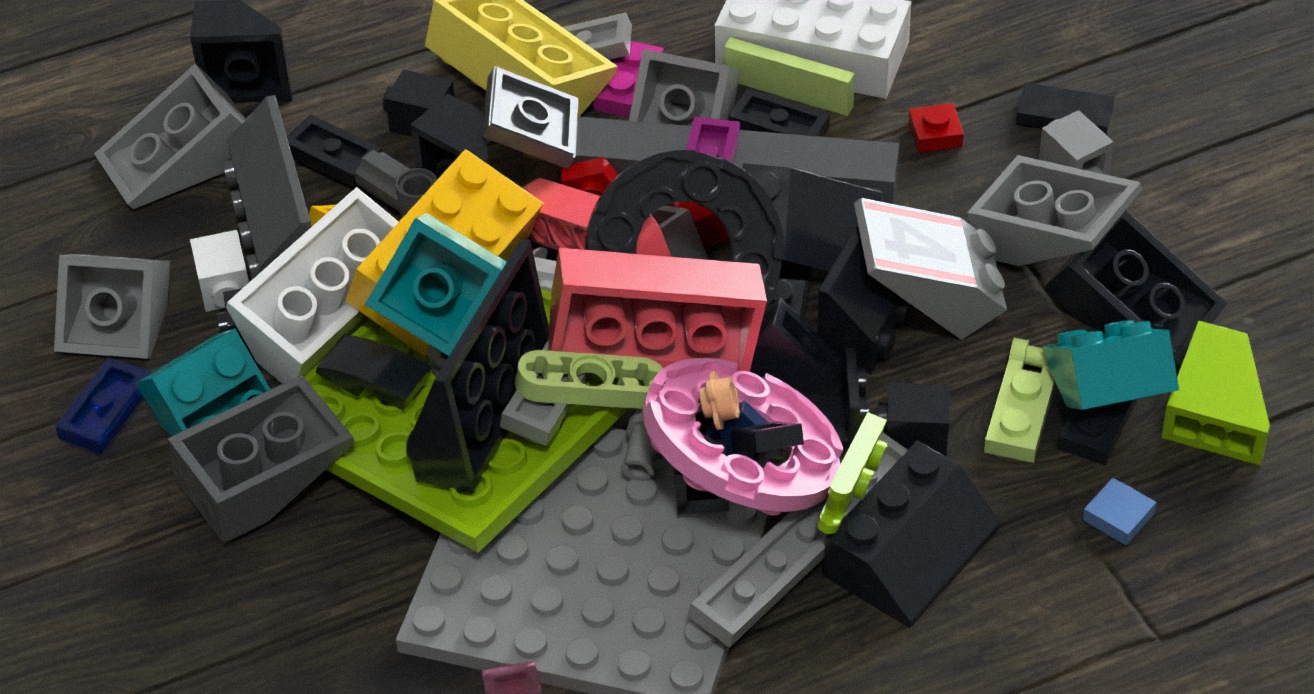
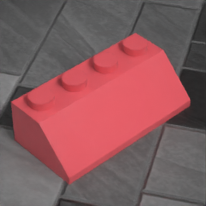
M559 248L551 290L548 351L645 357L656 361L663 368L685 359L714 358L738 363L736 371L750 372L767 303L760 265Z

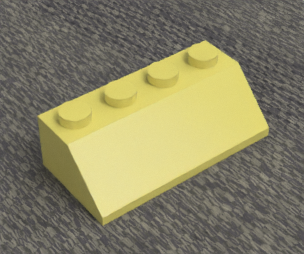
M524 0L433 1L425 47L438 55L444 63L456 68L467 76L473 84L482 87L484 90L487 88V78L493 67H498L577 97V116L580 117L617 72V65Z

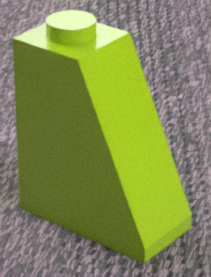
M1198 321L1177 376L1179 391L1171 392L1166 406L1161 438L1261 466L1270 424L1248 334Z

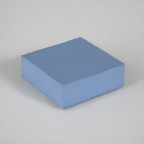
M1112 478L1085 507L1083 521L1127 545L1155 514L1157 502Z

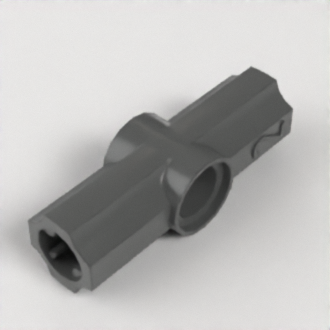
M375 150L362 157L361 164L355 172L356 184L398 210L400 219L408 213L437 181L436 175L432 171L425 168L409 169L386 153H378Z

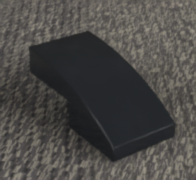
M343 335L317 366L316 373L356 397H359L363 390L366 389L404 411L429 378L432 366L386 344L357 336Z

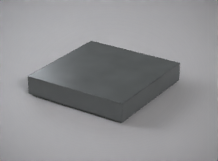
M493 67L487 78L482 137L569 169L575 159L578 98L504 69Z

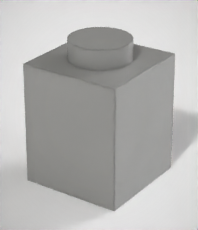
M1078 110L1061 119H1056L1042 128L1039 160L1109 175L1114 142Z

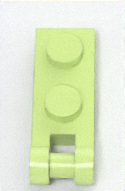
M1015 337L1013 339L1008 364L985 438L984 453L1034 463L1056 382L1044 358L1043 349L1030 346L1029 340ZM1025 365L1042 368L1041 373L1024 370Z

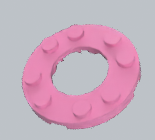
M692 358L677 361L663 368L655 376L643 403L642 415L644 425L651 438V446L683 474V479L689 486L697 490L709 491L721 498L743 506L759 509L768 515H779L781 512L808 509L821 503L829 496L828 491L831 482L840 467L839 458L843 452L842 443L826 416L800 392L767 373L762 379L752 372L736 371L738 366L736 362L714 358ZM716 371L719 379L732 377L739 403L745 400L769 423L776 421L802 423L804 444L786 447L788 460L779 466L767 462L765 467L762 468L756 461L747 456L733 454L727 457L723 455L724 447L706 441L699 431L701 423L699 421L696 422L695 417L697 413L703 411L700 401V388L706 387V381L710 380V372Z

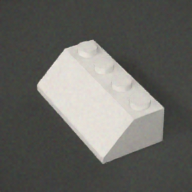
M357 187L227 302L226 308L256 362L282 384L300 375L304 376L325 358L343 335L353 334L370 319L347 303L345 299L357 267L398 224V221Z

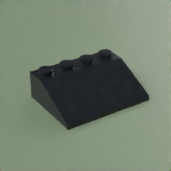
M520 240L432 384L415 427L410 432L406 443V454L411 460L417 482L473 493L483 472H485L490 460H492L508 430L500 427L502 412L517 390L515 378L519 360L527 352L542 350L549 340V326L530 240Z

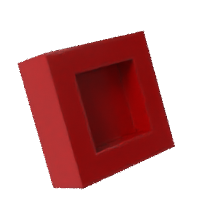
M954 103L909 109L908 123L918 153L963 147L964 133Z
M604 157L571 164L569 169L562 167L561 183L568 187L601 196L606 187L619 174Z

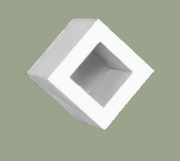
M237 230L190 239L206 312L225 308L223 292L242 289L249 283Z

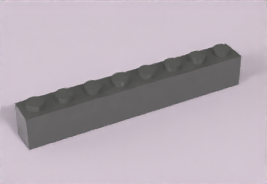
M577 116L576 152L572 164L604 157L615 171L620 174L631 165L647 157L673 150H686L692 126ZM740 130V139L734 163L741 168L743 163L798 169L881 192V202L894 204L898 178L899 143ZM523 152L526 184L537 178L562 184L561 166Z

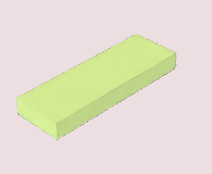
M732 37L729 38L724 46V65L741 69L740 85L845 116L849 115L854 106L855 73Z

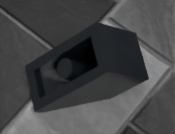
M779 298L768 306L764 312L750 372L760 376L762 379L767 373L801 393L835 396L842 390L844 360Z

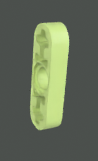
M533 350L524 354L519 360L515 387L524 398L535 402L643 409L644 399L655 376L663 367L656 361L645 357ZM536 373H542L543 379H537ZM582 373H593L598 375L604 383L599 386H588L583 384L577 376ZM563 374H568L566 382L562 381ZM615 377L619 378L617 385H613ZM638 379L643 380L644 386L639 385Z

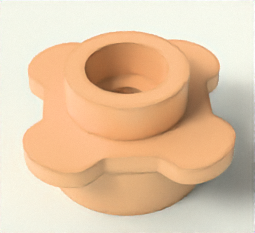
M716 371L710 372V380L706 381V387L700 388L701 406L705 418L713 417L716 429L722 430L723 421L739 418L738 395L732 377L719 379Z

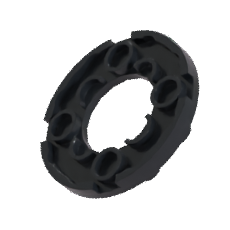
M673 150L647 157L631 165L606 187L591 213L586 230L584 250L636 254L637 239L645 220L659 207L674 202L696 203L712 211L725 226L731 243L730 262L760 265L767 299L766 311L777 291L775 288L780 276L781 264L784 261V236L781 222L771 199L748 172L725 158L721 159L710 154L696 152V150Z

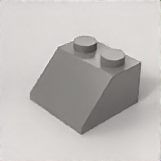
M643 49L629 121L692 126L694 117L728 120V115L734 108L741 69Z
M84 254L59 255L54 352L151 358L168 307L170 261Z

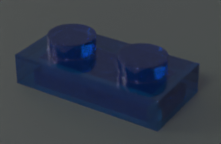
M108 357L56 424L55 428L58 438L102 454L144 398L136 382L151 374L150 371Z

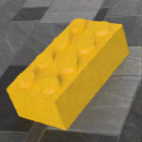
M465 149L357 267L345 301L426 357L430 344L365 305L414 219L427 213L507 262L520 240H526L530 236L544 203Z

